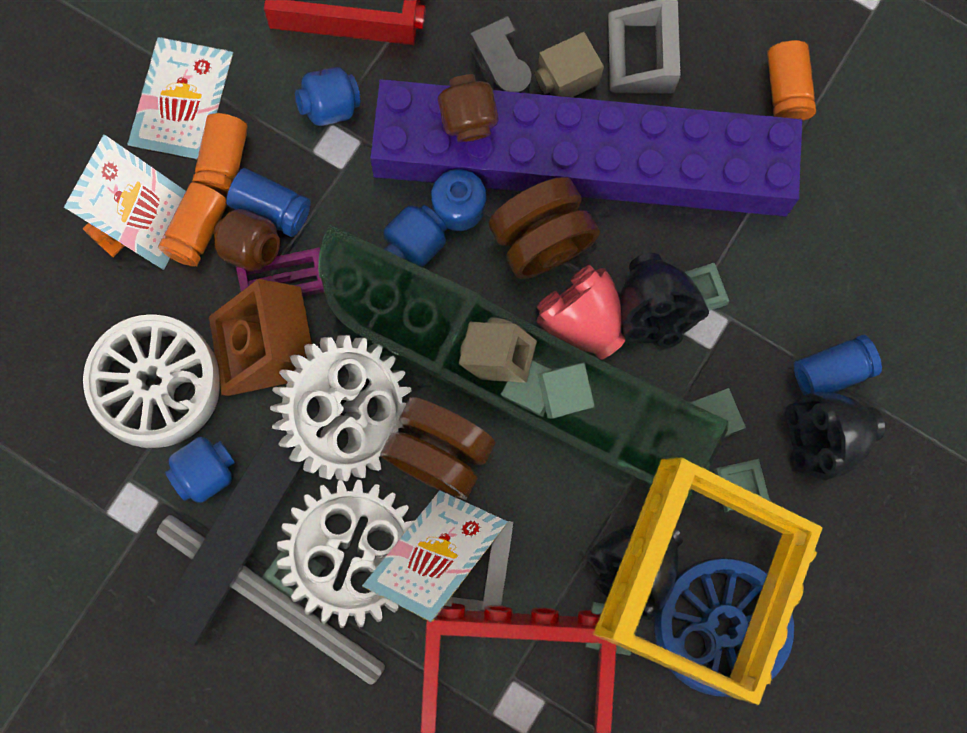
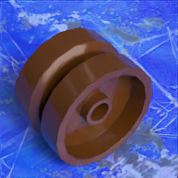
M554 178L524 190L503 204L489 219V227L497 243L502 246H510L506 259L516 278L535 277L563 265L578 256L598 239L600 230L592 215L586 210H578L582 197L570 178Z
M410 397L399 417V421L412 435L401 432L391 433L380 456L413 478L451 496L467 500L478 478L475 472L465 463L484 465L496 441L481 428L465 418L429 401Z

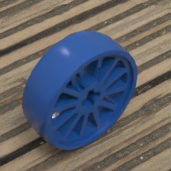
M733 558L707 559L685 568L678 573L669 599L661 610L655 614L654 632L657 645L700 665L710 661L708 669L717 673L721 653L724 649L732 673L737 659L734 647L736 646L740 650L748 629V623L753 614L745 616L742 610L758 593L761 594L767 573L755 565ZM713 573H724L727 575L722 604L718 601L711 579ZM698 577L702 580L710 608L688 589L690 582ZM739 577L750 583L751 589L735 606H732L736 579ZM680 594L702 614L701 618L676 612L675 604ZM791 615L787 626L788 635L786 642L778 651L771 671L772 679L783 668L791 652L794 638L793 615ZM717 617L720 619L729 618L732 621L733 625L728 628L730 637L727 634H716L715 628L720 624ZM672 619L690 623L679 629L675 637H673ZM692 631L699 633L705 641L706 651L699 658L690 656L684 646L686 636ZM670 669L680 681L692 689L708 695L732 697Z

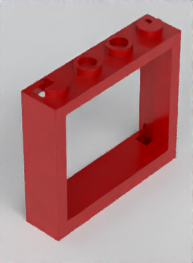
M265 0L264 11L270 29L414 45L416 28L423 29V24H425L426 5H420V0H404L402 13L291 0Z
M452 603V606H443L432 622L427 620L421 733H435L441 635L600 643L594 733H611L616 644L593 635L601 614H592L591 610H583L578 612V617L559 616V611L551 608H534L531 610V614L512 613V608L500 605L486 606L484 611H465L466 607L464 605Z

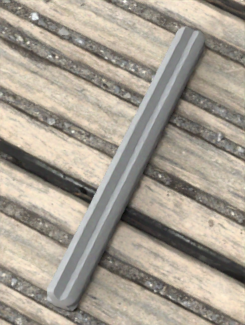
M172 515L167 516L157 529L159 537L191 559H193L205 539ZM246 566L243 567L232 586L233 589L368 684H374L379 679L385 669L383 662L327 623H321V619L313 613L305 614L303 606L293 602L291 598Z

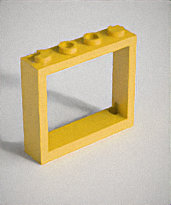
M683 458L661 459L593 635L736 699L759 705L766 685L771 684V671L778 651L786 642L788 635L787 626L794 606L798 604L802 597V584L809 564L817 554L814 550L823 527ZM689 489L782 533L730 678L634 635Z

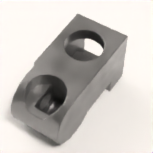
M507 16L472 32L470 50L492 89L529 93L532 74L529 66L524 61L518 59L512 49L514 46L515 29L509 17Z

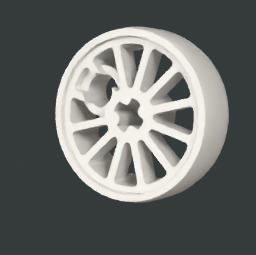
M140 315L119 322L98 339L91 349L85 364L83 387L92 415L110 434L130 445L144 448H160L175 445L190 438L206 424L213 414L219 399L220 377L215 354L195 329L175 318L163 315ZM151 336L149 356L146 358L138 341L143 337ZM162 337H175L159 359ZM131 344L138 360L137 363L130 362L120 355L119 352ZM185 344L193 346L196 350L194 354L171 364ZM117 360L130 369V372L113 373L108 372L111 363ZM201 364L203 376L198 378L195 374L184 370ZM158 376L162 379L159 386L152 385L149 388L145 384L148 378L155 379ZM107 382L128 383V385L105 395ZM183 383H193L195 394L189 401H179V403L175 402L174 392L176 388ZM132 395L118 416L114 418L111 414L112 409L110 405ZM143 402L140 428L137 430L129 428L126 423ZM154 405L159 406L167 424L166 427L157 430H151ZM170 406L186 415L175 422L168 407Z

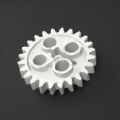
M338 336L335 344L332 337H323L320 340V348L315 344H306L304 348L307 359L301 355H292L290 359L296 369L294 371L280 370L279 372L288 382L286 387H273L272 390L277 395L283 397L282 403L270 406V410L282 413L283 419L272 425L273 429L285 430L287 432V435L281 439L279 445L287 448L295 446L289 459L295 462H301L306 459L303 470L314 473L319 469V477L331 479L335 473L338 480L348 481L350 472L354 477L365 478L366 466L371 470H381L379 456L391 433L398 432L399 428H404L399 421V417L407 403H402V397L412 391L411 387H399L398 381L406 374L405 371H391L390 368L396 358L394 356L380 358L382 346L371 345L367 348L366 338H355L351 343L350 336ZM344 365L349 371V380L344 387H341L338 383L337 375L339 369ZM366 379H368L369 385L364 390H361L365 385ZM316 397L320 409L317 416L311 420L307 414V404L311 398ZM374 397L378 408L376 414L370 418L367 414V404ZM341 400H347L343 406L340 404ZM344 409L346 414L344 416H341L340 414ZM324 426L323 430L321 431V435L318 438L316 436V432L320 427ZM345 428L349 439L346 447L340 450L337 446V436Z
M339 480L337 493L332 495L322 485L320 486L321 499L319 501H316L308 494L304 496V502L307 507L305 512L294 507L291 509V515L297 521V524L282 525V531L291 537V540L277 542L278 550L289 553L288 557L277 561L278 568L291 569V573L282 579L283 586L295 584L298 586L291 596L293 602L305 597L309 600L306 604L305 614L309 615L317 607L322 609L321 623L323 624L330 619L333 613L338 615L340 628H344L348 616H354L358 626L363 627L366 613L370 612L373 618L380 622L382 620L381 607L383 605L394 613L398 610L397 604L372 591L365 594L358 593L353 589L350 582L352 576L357 572L363 571L372 574L414 523V521L405 523L403 521L409 509L407 505L401 506L396 510L392 507L395 498L393 492L383 500L378 498V484H375L369 494L363 493L361 480L356 481L353 491H347L343 481ZM338 514L346 517L351 525L349 530L340 535L329 532L325 522L332 515ZM363 516L367 517L368 522L357 549V554L362 556V559L359 557L352 559L341 590L335 591L333 584L340 571L344 553L339 549L349 548L359 519ZM373 531H384L391 537L392 545L387 550H375L368 544V535ZM316 556H326L333 562L334 569L325 577H317L311 574L308 569L310 560Z

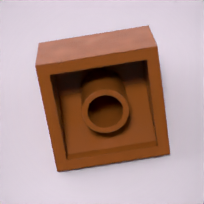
M257 279L209 316L214 352L219 368L221 395L231 396L287 384L288 382L279 372L280 370L294 371L296 369L290 357L292 355H301L307 359L304 346L312 343L300 286Z

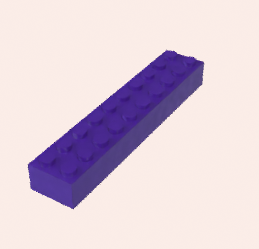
M380 79L370 158L373 177L435 183L445 172L452 169H464L473 172L479 177L485 188L524 191L544 181L568 177L573 181L581 197L786 217L799 200L802 119L493 90L499 121L496 126L490 129L491 135L475 141L457 142L456 136H450L444 131L438 105V95L450 86Z

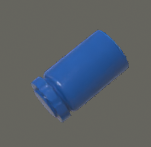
M243 168L231 183L226 204L235 210H248L271 220L278 231L283 230L284 234L294 237L308 217L311 200L303 195L299 196L295 191L256 172Z
M866 335L855 337L853 340L845 341L797 360L794 363L795 377L804 395L816 392L835 393L865 381L867 378L875 377L882 371L881 359L877 348Z

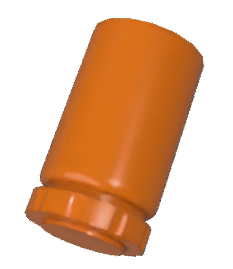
M786 41L772 46L767 53L774 117L802 119V121L812 118L816 114V104L814 102L815 96L809 45L803 41Z
M212 113L207 115L192 182L205 185L221 195L227 196L231 183L239 172L248 130L247 123L227 114Z
M191 182L164 233L165 238H162L158 245V249L169 258L181 264L197 267L201 259L199 255L204 253L217 223L221 220L227 208L226 198L205 185Z

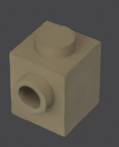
M582 32L540 52L535 77L544 94L550 93L551 96L574 97L600 84L604 65L585 32Z
M490 318L488 323L469 322L466 337L461 345L459 365L481 380L527 383L536 340L516 324L504 319Z

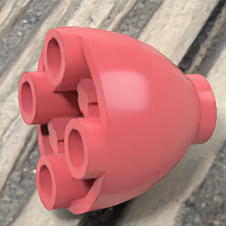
M589 264L571 277L570 281L573 285L559 295L557 291H554L537 304L536 307L540 311V315L536 323L544 332L561 344L576 350L594 353L599 360H602L617 351L625 343L626 339L621 332V303L617 288L605 268L594 270Z

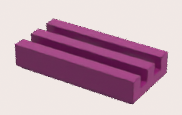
M320 247L276 256L271 264L257 271H247L236 266L241 292L257 280L248 281L247 275L314 262L315 267L285 272L260 279L288 284L317 278V281L294 286L301 287L303 297L329 292Z

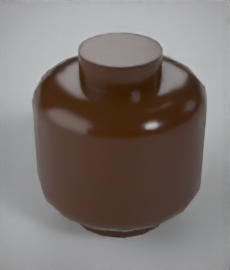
M473 74L461 75L450 79V87L438 95V105L444 131L450 136H456L457 142L475 141L490 136V129L496 126L499 121L491 85L487 82L476 81Z
M236 209L221 219L214 229L217 255L225 262L247 271H257L271 264L278 255L280 238L276 226L271 220L248 210Z

